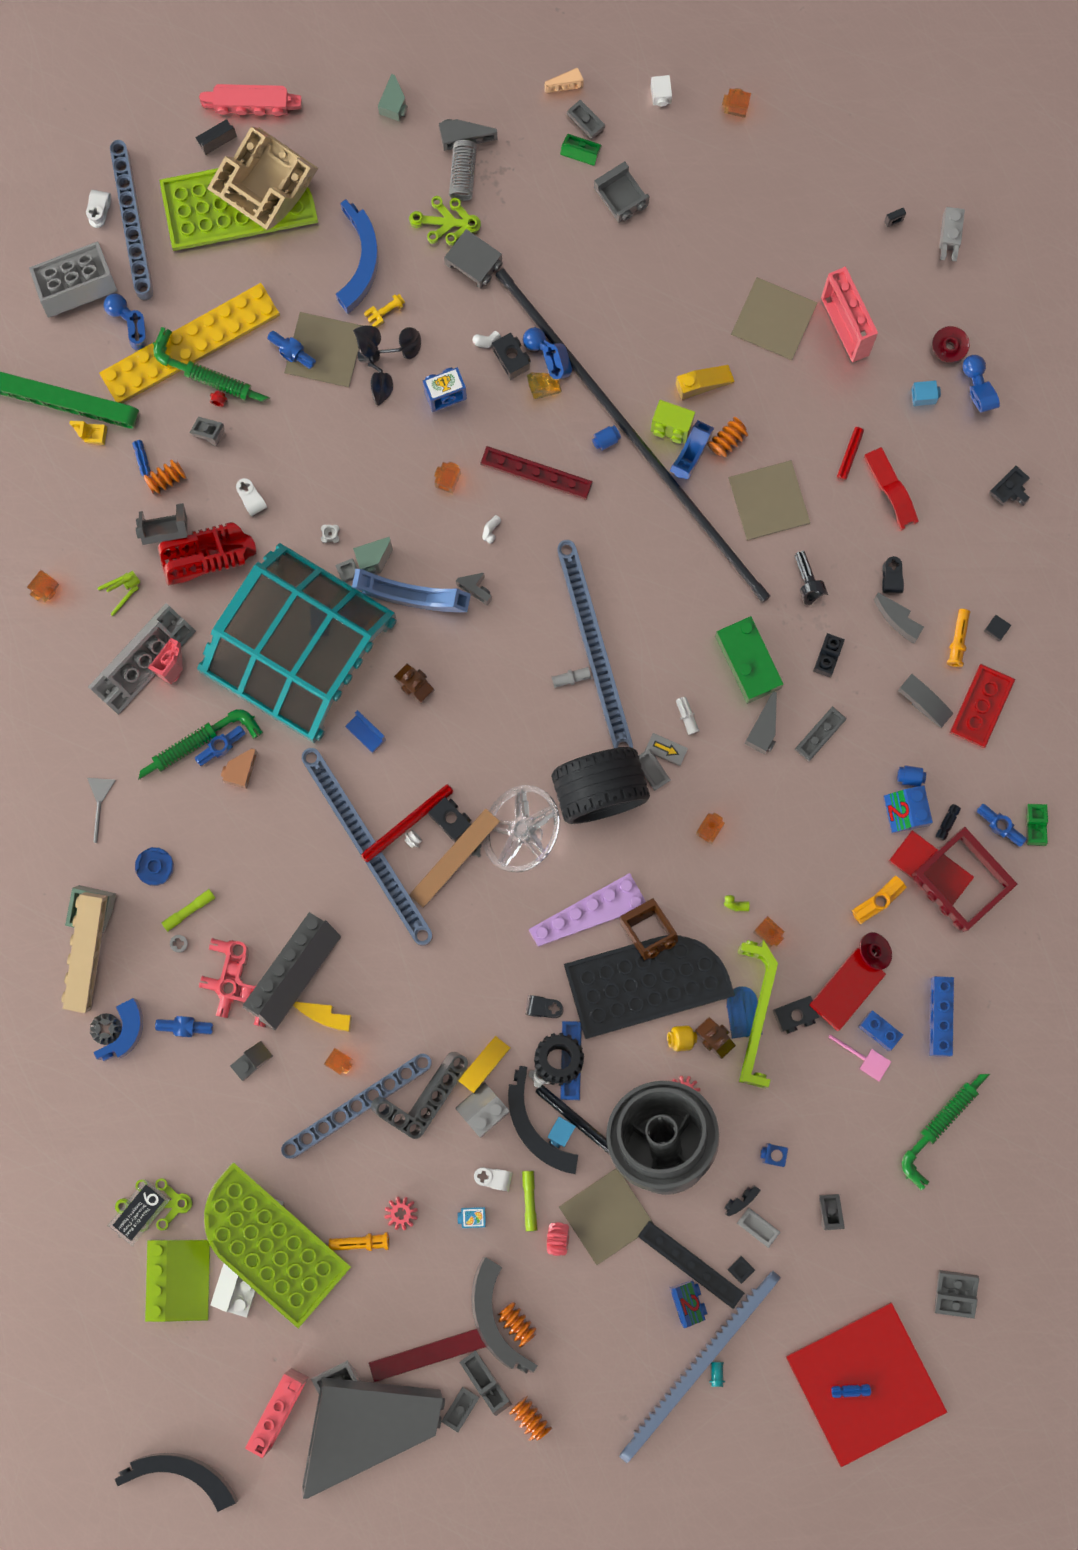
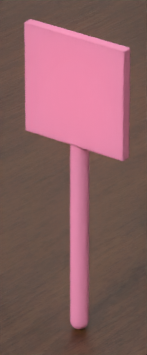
M829 1035L830 1039L864 1060L860 1070L877 1081L881 1080L891 1063L890 1060L873 1049L865 1057L833 1035Z

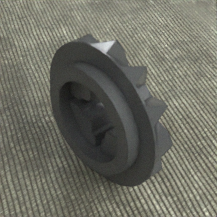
M107 1013L95 1017L90 1024V1034L93 1040L103 1045L113 1043L121 1034L120 1021L114 1015ZM100 1023L105 1026L110 1024L108 1028L110 1034L105 1032L100 1034L102 1031Z

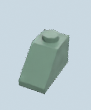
M391 74L378 104V111L380 115L400 121L401 116H405L408 106L395 75Z

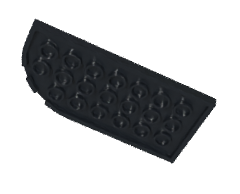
M668 935L645 940L641 943L644 948H647ZM677 935L678 942L674 947L659 952L652 959L644 960L635 945L632 944L564 964L585 1039L734 997L735 994L727 969L721 959L708 946L698 940Z

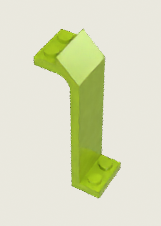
M746 940L745 943L742 942L739 946L738 954L760 959L765 965V975L739 1082L766 1089L770 1084V1079L766 1078L767 1075L755 1072L753 1075L751 1074L778 962L764 940L760 943V946H757V942Z

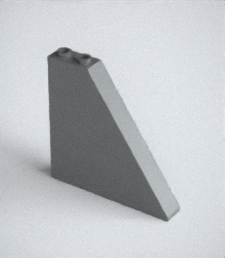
M322 1377L302 1484L303 1499H308L436 1436L437 1428L440 1429L441 1427L440 1410H444L445 1398L442 1397L441 1390Z

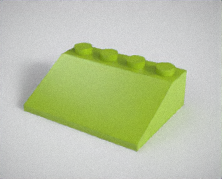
M147 1240L145 1322L208 1321L210 1244L208 1240Z

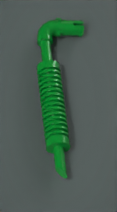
M161 327L156 342H153L154 357L159 363L185 371V377H191L192 380H198V382L205 383V385L212 386V388L217 390L219 388L220 391H226L227 394H233V396L240 397V399L245 401L247 397L260 402L270 399L268 396L251 390V385L248 383L244 384L243 381L241 383L240 380L237 382V379H230V376H223L222 373L220 374V372L213 371L212 369L209 370V368L206 369L205 366L202 368V365L199 366V364L192 361L185 364L172 359L170 355L165 353L172 331Z
M233 710L228 713V716L212 726L209 722L206 723L205 727L201 726V729L195 730L194 734L193 732L191 735L188 734V737L185 736L184 740L182 738L181 742L178 741V744L174 743L175 745L172 744L171 748L169 746L168 750L165 749V752L161 751L162 754L158 753V756H153V763L140 770L138 780L157 768L162 772L165 770V767L171 766L172 762L173 764L175 761L178 762V759L181 760L182 756L184 758L185 754L188 755V752L192 753L191 751L194 752L195 748L197 750L198 746L201 747V744L205 745L204 742L208 743V740L211 741V738L213 739L217 736L215 732L231 722L240 721L242 725L246 726L253 739L258 737L254 729L259 736L263 734V731L255 721V716H252L245 710Z
M980 1074L971 1085L966 1082L959 1089L960 1091H957V1094L954 1095L955 1097L949 1100L950 1103L947 1102L944 1106L945 1109L942 1108L938 1112L939 1114H936V1117L933 1118L934 1120L928 1123L929 1126L926 1125L920 1132L923 1137L903 1156L901 1165L906 1175L905 1178H909L920 1190L925 1188V1184L928 1185L929 1180L916 1170L917 1167L913 1164L917 1158L916 1155L928 1142L933 1145L940 1138L939 1135L941 1136L945 1132L944 1129L947 1130V1127H950V1124L953 1123L952 1121H955V1118L957 1119L960 1116V1112L962 1113L969 1106L968 1104H971V1101L979 1095L976 1090L990 1074Z

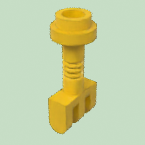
M394 294L392 296L394 300L378 311L372 306L364 312L365 317L370 316L368 318L369 323L374 322L372 326L379 327L385 323L382 316L397 306L400 309L403 307L405 301L400 294Z

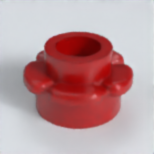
M215 391L210 394V403L215 406L224 407L225 402L228 401L225 393L221 391Z

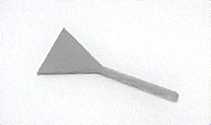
M87 778L97 802L94 843H97L101 803L116 781L114 779Z

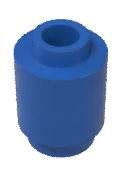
M615 425L612 427L608 426L593 434L594 439H592V442L596 449L600 448L603 451L618 443L621 435Z
M906 765L899 767L897 782L917 787L921 786L922 783L925 784L926 772H923V768Z

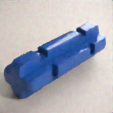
M142 440L134 441L132 445L135 450L138 466L140 467V473L142 476H148L151 470L148 466L149 463Z
M868 1384L861 1386L848 1385L841 1388L840 1386H833L831 1393L834 1398H840L841 1396H870L871 1387Z

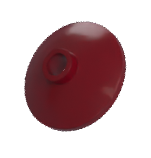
M954 326L941 328L932 340V348L935 355L942 361L949 363L962 360L967 355L970 347L967 334L962 329ZM951 344L953 349H948L947 345Z
M875 932L867 933L862 937L859 948L864 962L875 970L887 968L892 961V950L888 941L882 935Z

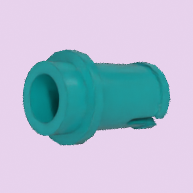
M711 1362V1380H709L711 1387H723V1383H725L723 1381L724 1362Z

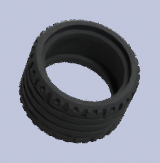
M631 747L603 750L571 760L554 769L551 777L553 784H555L554 788L560 802L559 805L564 821L569 824L596 821L629 811L646 803L650 793L644 779L637 750Z

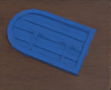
M739 986L733 989L735 996L727 998L726 1008L732 1039L750 1036L758 1004L756 994L752 989Z

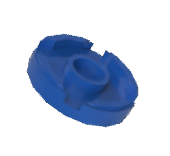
M151 847L138 855L135 861V871L142 882L150 886H158L171 878L174 871V863L167 851Z

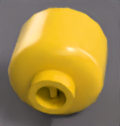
M688 1025L674 1026L667 1034L668 1045L676 1052L692 1050L698 1040L697 1033Z

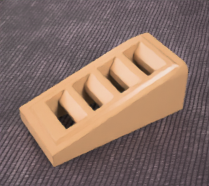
M575 68L545 81L544 90L546 93L578 89L583 87L584 80L579 69Z

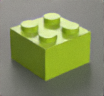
M659 400L652 419L651 432L661 438L664 436L671 438L673 442L678 444L686 443L693 425L695 411Z

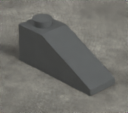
M446 119L439 123L444 151L453 149V143L458 140H469L475 144L498 140L496 128L458 119Z
M774 691L745 741L746 745L764 755L767 750L771 752L776 743L773 739L776 733L777 693Z

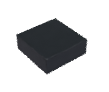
M904 207L886 215L884 222L887 227L904 221L906 215Z
M995 615L984 631L998 641H1001L1011 627V624Z
M742 1256L727 1269L741 1284L755 1271Z

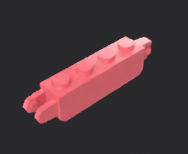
M217 84L213 87V92L204 91L199 95L202 107L214 109L215 113L221 115L228 113L246 115L248 113L258 116L265 114L282 116L283 114H288V110H297L302 107L301 95L289 94L284 86Z

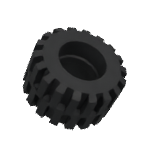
M553 1033L550 1037L546 1036L542 1042L540 1041L536 1048L534 1058L535 1069H537L538 1075L542 1076L545 1082L549 1081L552 1085H555V1083L559 1084V1086L563 1085V1083L569 1084L571 1080H575L582 1070L584 1063L583 1048L578 1044V1040L576 1038L573 1040L569 1034L565 1036L563 1035L564 1033H559V1035ZM556 1049L564 1050L569 1054L571 1062L564 1069L553 1068L548 1063V1054Z

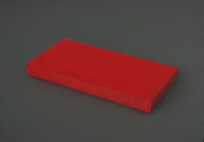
M980 664L949 733L985 748L1016 679Z
M912 830L890 858L889 862L913 879L911 874L938 849ZM945 854L923 873L952 905H954L974 878L973 875Z
M856 948L809 1006L836 1031H840L884 978L886 973L883 970H875L869 967L864 962L860 949Z

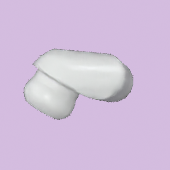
M494 331L489 337L476 334L473 337V343L478 347L490 348L492 346L491 343L500 339L501 335L497 331Z
M495 515L485 524L482 537L489 544L493 543L496 538L492 532L501 523L499 516Z

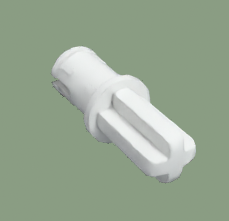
M681 697L677 699L676 703L682 716L680 719H683L687 734L691 735L699 732L700 730L694 718L695 713H692L687 698Z

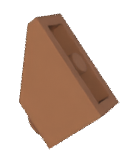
M251 748L228 761L227 766H224L221 772V777H223L225 783L247 789L258 753L256 749Z

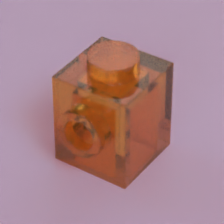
M730 88L728 95L724 94L722 105L725 106L724 113L745 118L751 93L744 92L739 88Z
M443 462L441 467L438 466L434 475L436 477L435 487L453 494L461 475L459 466L453 462Z
M40 570L27 588L31 592L29 595L35 600L39 601L41 599L46 602L48 599L53 598L59 584L44 571Z
M708 813L695 835L712 845L725 824L722 821L723 818L716 813Z
M768 916L753 931L770 948L773 944L777 947L784 939L782 935L785 931Z
M334 1048L324 1065L342 1076L351 1069L353 1065L351 1061L353 1059Z

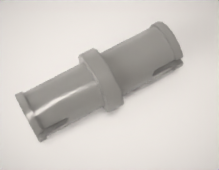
M589 667L575 671L568 670V673L551 676L554 688L567 684L574 685L575 682L591 679Z

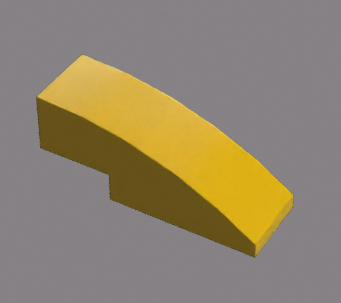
M295 1002L293 1005L301 1013L324 1026L350 1032L352 1016L333 1014L334 1007L331 1005Z
M495 1036L458 1081L472 1093H475L510 1050V1047Z

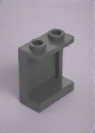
M625 161L594 180V189L618 223L622 220L630 219L633 213L638 210H644L649 204L650 196L644 194L629 173V166Z
M467 229L444 257L445 265L449 268L453 266L475 281L480 289L483 285H487L490 282L493 272L495 270L498 271L503 264L502 254Z
M184 503L176 504V515L145 520L143 511H139V518L136 519V535L138 539L141 538L142 545L188 537V519Z

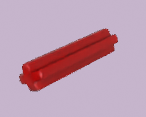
M854 428L837 475L839 479L846 480L864 433L863 428Z

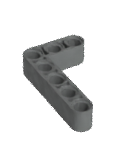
M457 1052L449 1053L408 1114L383 1097H377L372 1101V1111L413 1139L420 1138L467 1069L468 1061L466 1057ZM460 1058L459 1064L454 1066V1061ZM449 1074L448 1081L443 1083V1077ZM438 1091V1096L432 1099V1094ZM386 1104L385 1109L379 1112L380 1105ZM427 1107L426 1114L421 1116V1110ZM401 1114L400 1120L394 1122L395 1116ZM416 1124V1129L410 1132V1127Z

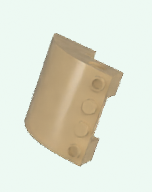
M250 127L235 156L224 157L207 189L266 230H269L279 223L295 206L313 179L318 167L260 127Z

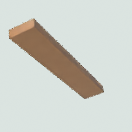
M485 809L409 895L424 908L501 821L488 809Z

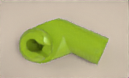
M726 895L724 897L725 902L723 903L725 907L733 911H749V901H735L733 895Z

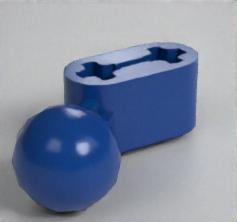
M115 293L107 296L103 305L106 313L112 317L121 316L126 320L131 347L135 350L144 348L147 341L143 314L138 310L131 311L128 309L126 299L122 295ZM134 320H138V321H137V322H138V323H137V330H138L139 341H136V329H135Z
M533 327L526 330L522 339L524 346L531 351H543L549 375L553 379L569 377L572 373V367L566 347L561 343L552 344L547 341L545 333L539 328Z
M979 355L966 357L962 365L963 371L966 376L972 378L973 386H970V395L977 409L982 413L999 408L1000 402L996 391L989 381L984 382L985 360Z

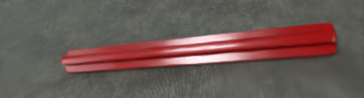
M448 784L442 787L361 854L362 859L365 862L372 860L427 815L444 797H449L453 793V789Z

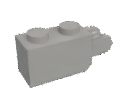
M946 207L944 211L939 249H941L940 260H945L947 250H953L952 261H957L958 250L962 240L965 209Z

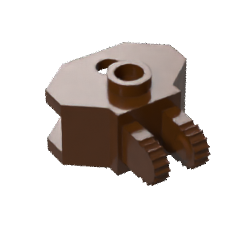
M406 664L394 676V679L402 686L401 690L406 695H411L421 704L430 693L435 691L426 680V674L420 669L417 671L409 664Z
M710 1017L695 1030L703 1040L702 1044L708 1051L712 1050L720 1059H723L736 1046L728 1036L730 1032L722 1024L719 1026Z

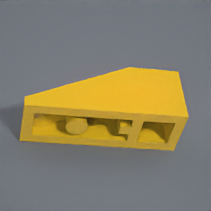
M729 365L694 370L679 375L676 378V386L682 400L735 382Z

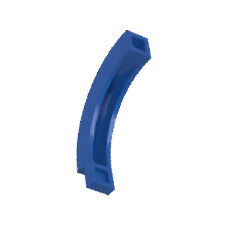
M345 199L340 203L341 209L357 230L362 249L360 262L354 276L345 287L336 293L337 301L346 313L349 314L363 301L372 287L378 268V247L372 223L363 209L358 211L353 203L350 204Z

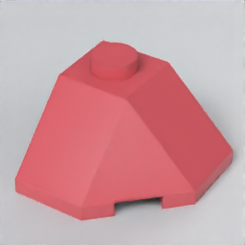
M173 638L169 639L148 667L169 684L177 681L183 670L181 643Z

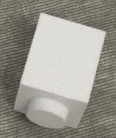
M670 75L651 77L653 105L662 107L671 104Z

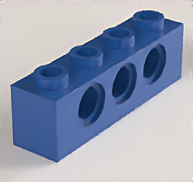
M934 976L931 978L929 1056H953L954 977Z

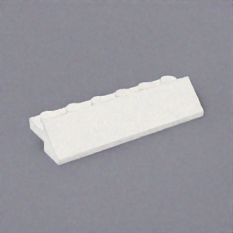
M275 1199L283 1206L284 1201ZM223 1264L211 1306L247 1318L256 1291L228 1266Z

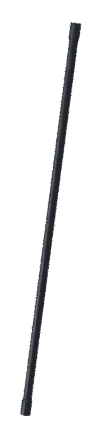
M504 268L500 269L495 276L545 333L552 344L561 343L566 347L517 287ZM566 347L571 367L751 587V590L761 603L769 599L771 595L755 579Z

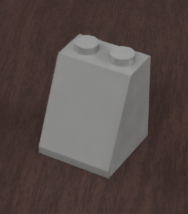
M485 1082L475 1093H472L456 1107V1110L480 1138L510 1113L509 1109Z

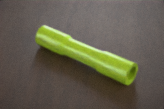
M210 889L206 890L195 898L193 902L161 922L167 932L189 915L214 900L215 896Z
M522 1171L525 1194L526 1231H538L534 1197V1171Z

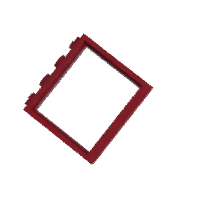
M966 827L961 828L911 874L916 885L920 888L922 887L927 892L926 896L940 906L939 910L946 917L949 916L953 920V926L963 932L968 931L1018 885ZM959 840L968 847L1004 887L968 922L923 874Z

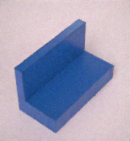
M357 710L355 712L356 716L345 727L368 750L374 753L386 741V738Z

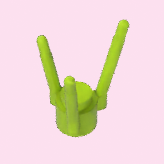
M133 571L125 573L121 577L97 588L98 590L107 588L106 591L110 592L124 585L127 590L131 589L111 612V616H114L130 596L139 589L137 585L141 582Z

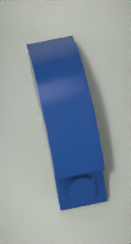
M699 420L696 421L670 472L674 473L678 478H690L707 446L714 427Z
M132 998L116 1006L122 1020L121 1034L113 1043L93 1052L97 1060L107 1061L114 1057V1053H116L118 1058H123L139 1042L143 1031V1014L137 999Z

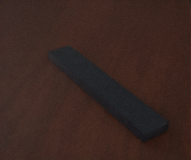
M648 1221L637 1236L732 1309L735 1308L745 1294L652 1222Z

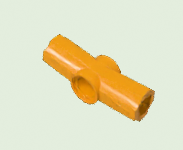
M895 875L873 897L852 909L853 916L860 924L864 923L886 909L907 886ZM877 897H882L885 900L884 906L881 907L876 904Z

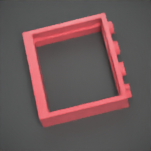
M845 266L828 274L821 299L853 363L870 355L878 331ZM831 297L832 302L827 303L826 298ZM865 331L866 335L862 337L861 332Z
M293 1368L284 1373L245 1449L261 1458L272 1449L309 1378L308 1376Z

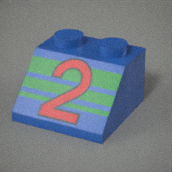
M925 785L884 795L892 833L927 827L933 823Z
M691 1280L670 1287L683 1328L706 1320L704 1315H707V1310L704 1303L700 1304L698 1296L701 1295L698 1283L694 1284V1281Z

